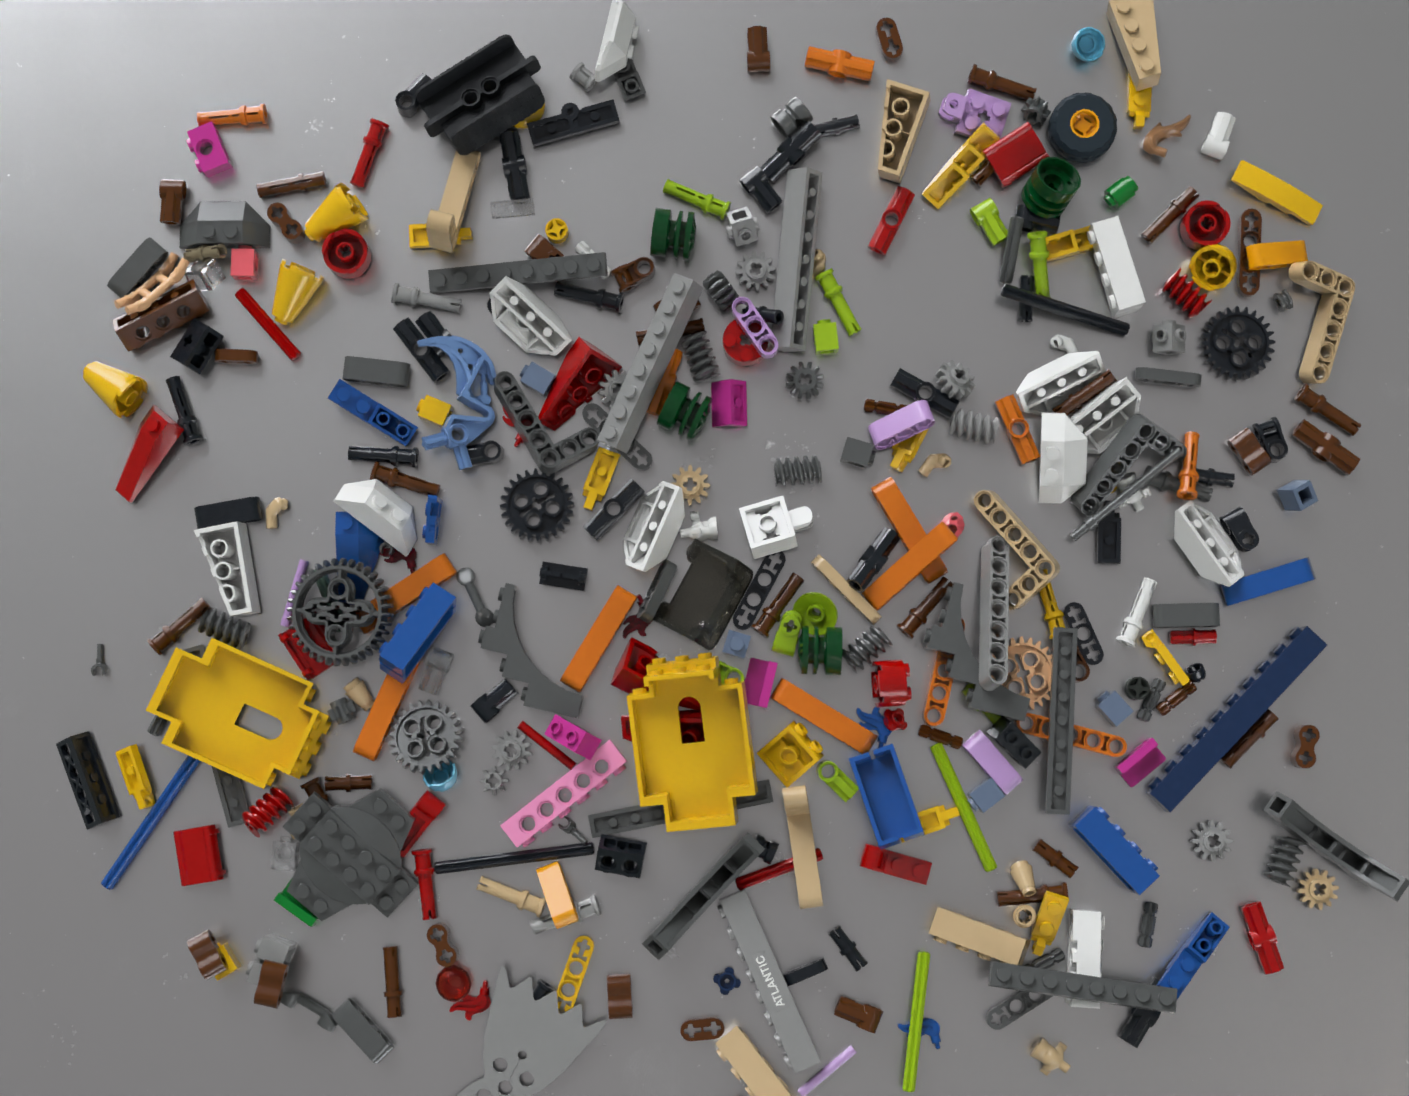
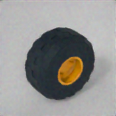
M1087 92L1075 93L1061 100L1053 110L1048 125V135L1052 147L1060 156L1069 161L1079 163L1094 161L1105 154L1114 142L1117 133V118L1113 108L1102 97Z

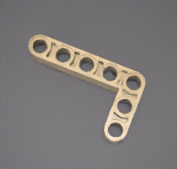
M456 150L439 210L431 209L428 214L426 230L430 248L453 253L478 170L481 152L474 151L468 155H460Z
M1314 261L1296 262L1289 268L1290 279L1299 285L1322 294L1299 370V378L1304 384H1322L1328 380L1355 292V283L1350 277Z
M982 490L974 496L976 508L1030 567L1009 587V610L1020 609L1059 574L1060 565L996 492ZM986 494L991 498V503L987 507L982 502ZM1001 511L1006 515V520L1002 524L997 519ZM1015 528L1021 531V538L1018 541L1012 535ZM1031 545L1037 551L1033 558L1028 555V548ZM1046 562L1052 566V571L1049 575L1043 571V565ZM1028 578H1032L1035 581L1033 590L1028 589L1026 586ZM1012 593L1018 596V603L1016 605L1010 602V595Z
M806 786L782 788L800 909L823 906Z

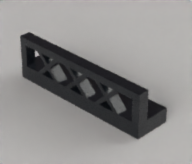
M87 731L73 735L56 743L86 829L88 830L119 818L120 815L90 732ZM66 745H68V747H69L70 755L68 754ZM75 768L77 769L78 777L76 776ZM90 811L92 812V814H93V816H94V819H95L94 822H93L92 817H91V815H90Z

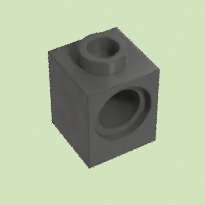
M847 437L840 461L866 469L868 463L873 464L876 455V451L872 450L874 444Z

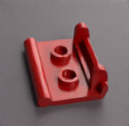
M1026 122L982 150L984 157L988 160L1002 183V188L1011 185L1012 182L1036 168L1042 159L1049 157L1029 122Z
M307 618L303 619L310 638L323 649L333 652V648L328 645L325 639V625L312 624ZM288 629L278 634L279 640L284 644L307 681L314 679L334 665L333 662L331 665H325V660L317 662V656L310 658V651L304 653L302 651L304 645L298 646L296 644L300 638L292 637V634L296 632L295 629Z
M215 824L173 832L182 886L224 879L223 875L226 874V869L222 870L217 833H220L219 828L216 829Z

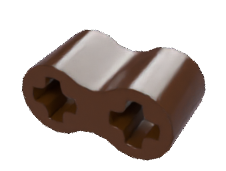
M273 203L268 207V218L274 225L281 228L282 234L290 243L299 244L305 239L304 228L297 220L291 218L289 210L282 203ZM280 212L283 216L278 218L276 213ZM292 228L296 230V235H293L290 232Z
M1249 428L1243 429L1227 440L1229 448L1237 456L1249 475L1253 476L1271 464L1269 455L1261 447Z
M1301 725L1293 733L1295 748L1291 752L1290 761L1297 768H1310L1316 762L1314 747L1320 738V733L1313 725ZM1307 732L1311 737L1306 739L1302 734ZM1299 755L1307 757V761L1300 760Z
M436 923L432 925L427 931V939L436 948V961L443 967H449L458 960L459 951L450 941V929L446 924ZM435 928H437L438 931L442 930L444 932V934L441 936L442 940H440L439 937L433 936V934L436 932ZM445 950L448 953L452 952L453 956L450 957V961L447 958L443 959L442 955L445 953Z
M209 929L187 940L188 948L205 980L228 969L227 961L220 951L213 933Z
M264 960L254 996V1004L278 1009L289 965Z
M631 974L607 975L609 1019L633 1018Z

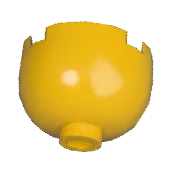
M1221 244L1207 245L1200 248L1192 256L1189 270L1191 269L1193 281L1200 288L1214 291V289L1226 287L1231 282L1237 269V262L1233 252L1226 246Z

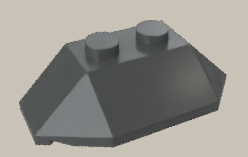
M200 201L180 225L179 248H197L203 244L209 246L223 244L227 249H237L240 245L252 246V248H270V225L246 201Z

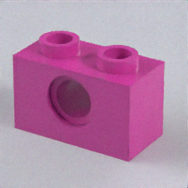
M212 121L187 131L189 139L186 142L190 151L195 152L198 158L194 161L200 173L203 172L209 178L233 168L218 129ZM206 147H213L212 152L210 154L203 155V151Z
M556 714L544 735L589 760L592 759L602 741Z

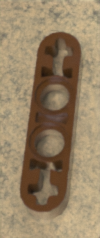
M1253 208L1245 210L1239 218L1237 291L1243 297L1253 296L1260 287V270H1247L1243 266V261L1247 258V246L1244 244V238L1252 236L1256 244L1261 243L1262 217L1260 212ZM1249 214L1252 215L1253 219H1256L1251 225V230H1256V232H1244V230L1249 228V221L1245 220ZM1243 274H1255V277H1250L1249 283L1250 285L1254 286V288H1252L1249 292H1247V288L1243 287V285L1247 283L1248 277H1243Z

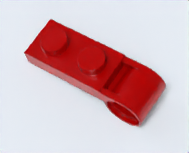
M428 790L409 812L415 820L400 852L403 858L446 805Z
M865 844L860 866L926 885L932 862L886 849L881 850L877 846Z

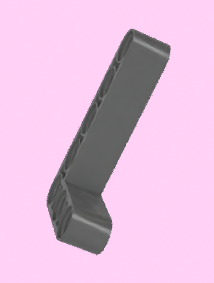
M502 371L496 375L494 392L541 472L553 474L596 451L599 440H597L599 432L589 427L553 444L512 373ZM502 381H506L510 384V386L507 388H503L499 385V383ZM517 400L521 403V406L513 407L510 402ZM528 419L532 422V425L524 426L521 421ZM590 437L594 440V443L586 444L583 439ZM539 438L544 444L538 446L532 440ZM570 447L575 453L569 455L563 449ZM547 457L552 458L555 463L548 465L543 459Z
M1135 414L1128 419L1088 472L1086 484L1071 496V501L1083 514L1092 515L1098 511L1147 445L1164 457L1179 447L1184 454L1175 460L1174 463L1180 462L1185 458L1187 449L1178 439L1141 414Z

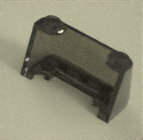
M694 539L686 551L687 560L691 563L671 602H662L652 620L707 650H712L718 644L753 578V571L738 559Z

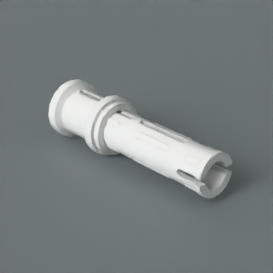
M1147 577L1143 578L1129 617L1124 618L1123 622L1125 625L1121 635L1116 638L1118 642L1136 647L1137 643L1135 641L1139 631L1144 627L1142 621L1158 584L1157 581Z

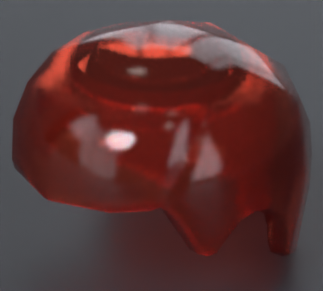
M457 965L444 967L438 973L435 984L437 992L443 999L456 1002L463 1000L469 994L472 982L466 970Z

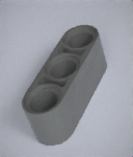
M147 238L112 276L107 284L108 288L120 298L130 294L151 277L165 261L168 252L152 238Z
M345 356L342 379L358 383L407 387L410 364L399 361Z
M1219 603L1153 604V628L1220 626Z
M348 998L332 1013V1017L375 1064L379 1063L394 1048L392 1042L352 999Z

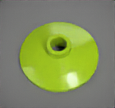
M805 593L797 599L793 610L799 612L802 617L801 629L803 626H809V634L813 635L814 627H818L819 635H824L827 627H834L837 623L838 612L835 604L830 598L821 593ZM814 608L819 609L821 613L815 612Z

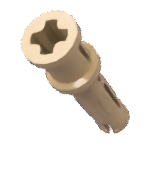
M481 876L479 882L485 885L478 884L476 890L516 904L518 910L522 911L525 909L535 913L536 917H541L546 905L545 897L541 899L529 894L527 890L520 892Z

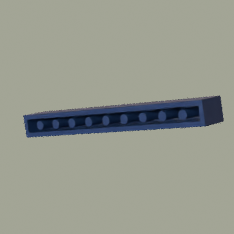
M1308 626L1296 627L1289 634L1291 639L1285 645L1283 643L1280 644L1273 651L1275 656L1270 661L1265 660L1258 667L1259 673L1254 678L1252 676L1249 677L1242 684L1244 689L1238 695L1234 693L1227 700L1228 706L1223 711L1218 710L1211 717L1212 723L1207 728L1205 726L1202 727L1195 734L1197 739L1191 745L1187 743L1180 750L1181 756L1176 761L1171 760L1164 767L1165 773L1160 778L1155 777L1148 784L1150 789L1146 793L1162 809L1171 813L1327 646Z

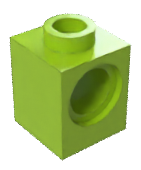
M824 319L817 321V324H813L815 355L838 353L839 345L836 322Z

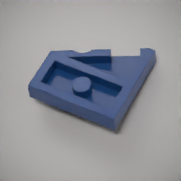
M428 495V502L425 508L427 519L422 532V538H425V543L430 545H437L443 502L442 499L435 495Z

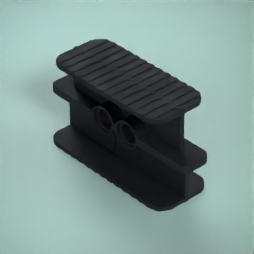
M505 34L453 65V67L448 68L445 72L434 77V79L429 80L418 88L415 94L421 108L430 119L424 124L430 137H435L445 131L460 155H468L488 143V141L493 140L496 136L504 133L507 129L512 128L518 122L523 121L526 117L541 109L545 103L540 87L531 78L532 75L541 69L539 61L534 55L525 59L515 45L513 38Z

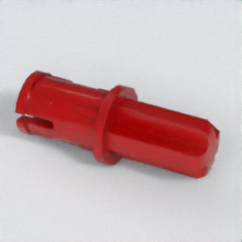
M1191 628V630L1170 631L1169 639L1171 644H1192V646L1204 643L1216 644L1217 632L1216 629L1196 630L1195 628Z

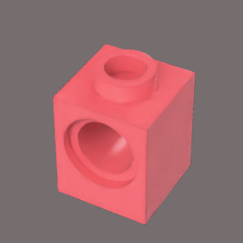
M240 245L238 249L231 250L230 275L235 280H258L259 254L255 249H252V246Z

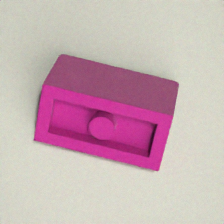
M727 379L712 382V427L747 426L746 381Z
M756 658L750 659L745 679L747 704L767 708L778 663Z
M1147 738L1114 766L1115 770L1129 787H1134L1166 760V757L1157 748L1158 744L1153 738Z

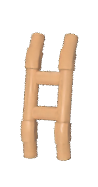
M171 252L166 262L164 261L158 271L139 288L122 298L114 300L115 307L117 309L125 307L128 315L147 310L154 301L183 278L190 262L182 258L174 269V264L179 256ZM158 282L161 283V284H160L158 287H156L152 292L149 291V290L152 289Z

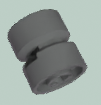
M794 97L785 104V110L779 109L770 117L774 126L786 139L795 135L798 132V127H803L808 121L811 122L813 120L808 108L797 97Z

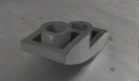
M628 58L626 67L614 73L625 101L646 93L633 60Z

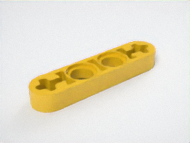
M581 935L575 939L557 989V1000L560 997L565 1001H572L571 1005L566 1003L565 1012L575 1005L594 950V941L588 935ZM584 939L588 941L587 945L590 946V949H585L582 956L587 957L586 961L580 957H573L574 952L577 955L579 954L580 946L577 944ZM578 961L582 964L583 970L580 974H573L570 971L569 967L572 962ZM567 983L575 987V993L570 997L562 993V987ZM558 1001V1009L560 1008L562 1001Z

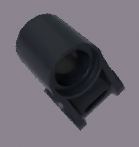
M1272 417L1270 421L1261 424L1254 423L1252 425L1253 433L1261 447L1269 455L1271 463H1277L1287 455L1288 446L1284 439L1281 425L1276 417ZM1271 446L1279 448L1280 456H1274L1271 453Z
M1241 506L1219 518L1223 529L1239 551L1248 552L1258 545L1259 536L1251 524L1247 513ZM1249 537L1251 541L1244 544L1242 540Z

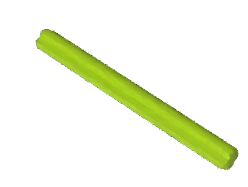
M942 743L934 744L931 746V751L959 810L986 872L995 870L997 864Z
M922 951L918 952L902 1088L905 1092H914L916 1086L930 953Z

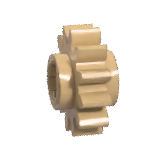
M692 465L688 466V471L686 472L680 467L681 475L673 474L672 477L677 481L670 484L682 488L683 500L687 499L689 506L692 505V500L694 499L700 504L699 496H708L707 492L704 491V488H710L709 483H704L708 475L700 476V467L695 472ZM688 480H693V484H697L696 487L692 488V491H687V487H683L684 484L688 483Z
M1316 868L1312 869V875L1304 871L1303 875L1306 879H1297V882L1302 884V888H1297L1296 892L1303 893L1299 901L1306 902L1308 900L1307 907L1313 908L1315 905L1318 910L1323 909V903L1331 907L1329 899L1338 898L1337 895L1333 894V890L1339 889V886L1332 885L1336 878L1334 876L1327 877V870H1322L1320 875ZM1315 885H1320V886H1321V887L1319 888V891H1320L1319 894H1318V893H1314V891L1316 890Z

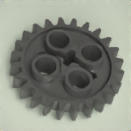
M429 699L426 705H423L418 700L417 707L410 703V710L408 712L403 708L401 709L402 717L395 715L398 723L390 724L395 732L388 733L394 739L388 742L391 747H395L390 752L394 756L398 755L395 760L398 763L403 762V768L407 769L410 766L412 773H415L418 768L422 775H424L426 769L433 774L434 767L442 771L441 764L445 763L450 766L448 758L456 759L457 757L453 753L454 750H461L457 742H462L463 738L457 734L462 733L463 729L456 727L461 722L458 718L453 719L456 714L453 711L448 712L449 707L447 705L441 708L439 701L434 706ZM422 718H425L424 727L425 731L429 734V736L426 737L428 748L430 749V756H427V745L422 739L425 738V732L421 722ZM433 720H440V724L436 728H430ZM412 724L418 725L415 732L408 733V729ZM439 741H443V747L439 750H434V745ZM415 746H421L418 754H411Z

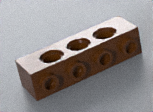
M194 279L161 295L147 310L130 315L125 313L112 320L116 334L129 352L133 349L141 348L145 343L153 339L162 337L166 332L174 328L182 327L186 322L194 318L202 317L210 310L204 295Z

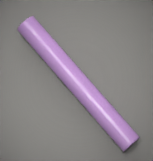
M300 559L291 591L299 589L295 585L297 581L303 583L301 575L306 573L308 561ZM290 591V594H289L288 599H289V598H293V599L295 598V595H293V594L291 593V591ZM288 600L280 624L285 627L290 626L291 621L287 620V617L292 616V612L287 611V608L293 607V603L288 602Z
M849 1046L800 1087L798 1092L801 1096H806L857 1053L855 1049Z

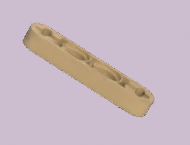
M820 554L811 561V564L872 625H875L882 618Z

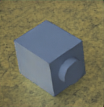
M531 362L529 366L525 365L519 375L522 385L543 397L547 396L556 378L553 373L534 362Z
M1293 480L1277 489L1283 507L1288 511H1302L1319 501L1310 480Z
M729 630L722 653L744 659L751 636Z
M1106 690L1096 699L1099 702L1095 705L1096 709L1113 727H1117L1134 712L1116 691L1109 693Z
M988 777L967 794L970 797L968 800L970 806L975 812L980 810L982 813L1005 797L991 777Z

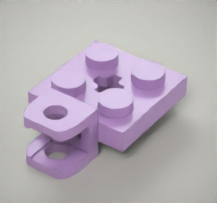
M969 88L966 96L949 93L942 100L938 114L945 120L957 123L954 133L970 137L982 124L978 114L984 112L988 117V120L984 123L1001 139L1011 103Z

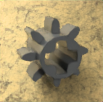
M1040 96L1035 100L1028 98L1025 102L1026 105L1021 109L1024 112V120L1031 123L1032 126L1038 122L1043 125L1051 113L1050 110H1047L1048 102L1041 99Z
M346 697L331 702L330 706L332 709L327 712L331 721L337 720L338 725L354 719L353 713L357 710L353 701L348 702Z

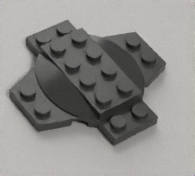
M381 788L357 800L350 806H331L314 791L283 825V828L300 842L301 858L287 892L321 921L352 904H372L388 918L419 883L402 868L400 853L415 818Z

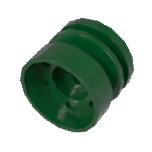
M1046 157L1039 162L1023 187L1021 195L1023 202L1037 216L1043 218L1059 217L1081 186L1080 175L1074 166L1066 160L1058 157Z
M656 208L652 227L650 255L665 257L670 247L673 248L675 259H678L679 249H683V260H689L690 253L695 244V212H689L687 222H683V211L679 212L675 221L672 220L671 209Z
M677 381L664 403L657 420V425L670 431L678 423L680 424L678 431L680 436L689 428L686 439L692 441L701 431L708 418L712 398L706 396L702 404H700L699 401L702 393L698 392L693 399H689L691 388Z
M809 626L802 627V633L798 641V662L801 674H807L808 664H812V674H817L819 664H823L825 675H841L842 627H827L824 637H820L818 627H814L813 637H809Z

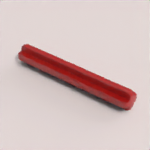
M244 288L239 289L235 293V297L292 361L297 359L301 352Z
M819 848L815 849L817 862L823 860L821 850ZM793 857L736 878L737 888L742 890L794 871Z

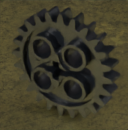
M1236 306L1232 313L1228 307L1224 310V314L1221 311L1216 313L1217 319L1214 317L1209 319L1212 325L1206 324L1203 327L1208 333L1200 335V337L1206 339V341L1199 344L1201 347H1206V350L1201 355H1208L1209 358L1205 361V364L1213 363L1211 371L1216 368L1220 369L1218 376L1227 373V380L1235 375L1236 380L1239 381L1243 374L1245 379H1249L1250 372L1256 376L1259 374L1258 368L1261 370L1266 368L1263 362L1269 363L1272 360L1267 354L1275 352L1274 349L1269 347L1276 343L1274 340L1269 339L1274 334V331L1267 332L1266 329L1270 323L1263 325L1261 322L1264 316L1257 319L1255 317L1256 310L1248 314V307H1245L1240 312L1239 307ZM1232 323L1240 324L1242 328L1240 333L1232 329ZM1249 338L1257 340L1258 348H1252L1249 345ZM1217 339H1223L1226 342L1225 349L1217 346ZM1236 340L1241 342L1238 347L1234 346ZM1234 354L1242 357L1243 363L1241 365L1234 362Z
M535 468L533 475H530L528 470H525V477L517 474V482L510 479L509 482L512 487H504V491L508 495L501 496V500L506 503L501 504L500 509L507 510L501 516L504 519L509 518L505 522V526L513 525L511 529L512 534L519 531V539L527 535L528 542L532 540V537H536L537 543H540L542 536H544L546 541H549V534L558 537L557 529L565 531L562 524H570V520L566 516H573V511L568 508L574 507V502L568 501L573 497V494L565 493L569 489V485L561 486L563 482L562 477L555 480V473L547 476V474L542 472L540 475L537 468ZM538 486L547 488L546 493L538 495L534 491ZM550 495H555L554 498L546 500ZM518 498H525L528 501L523 507L517 506L515 502ZM533 503L541 504V509L533 508ZM552 504L559 507L558 512L554 514L548 513L546 509ZM527 512L523 517L519 516L521 513ZM532 516L540 519L539 523L535 526L527 523L528 519Z

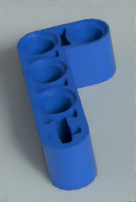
M1307 557L1242 577L1230 587L1222 584L1220 586L1226 604L1229 606L1315 580L1316 577L1310 559Z

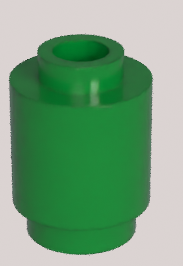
M1130 176L1121 177L1104 191V200L1109 207L1118 209L1135 196L1138 186Z

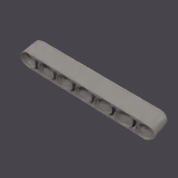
M1001 535L991 538L981 549L979 684L986 691L995 690L1008 677L1009 544Z

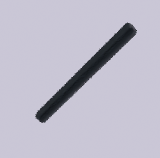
M1009 284L1003 285L1001 289V296L1123 336L1127 335L1130 329L1129 323Z

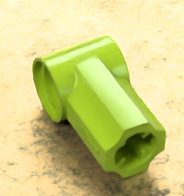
M991 198L970 208L973 220L978 226H981L992 246L998 245L1007 239L1008 231L999 217L997 206Z
M823 760L817 765L816 772L819 778L845 802L851 799L859 789L832 761ZM825 765H832L833 774L830 777L822 775L821 771Z

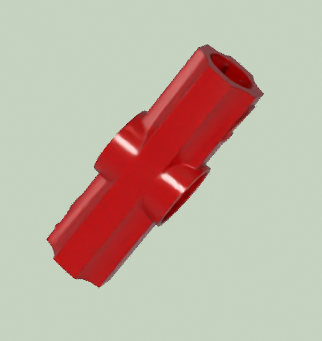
M897 186L868 244V248L873 252L886 255L915 197L911 190ZM888 216H893L896 218L897 224L889 225L885 219Z
M1257 901L1240 907L1249 930L1247 932L1249 942L1257 953L1264 974H1272L1284 969L1276 946L1278 944L1276 934L1267 921L1261 902Z

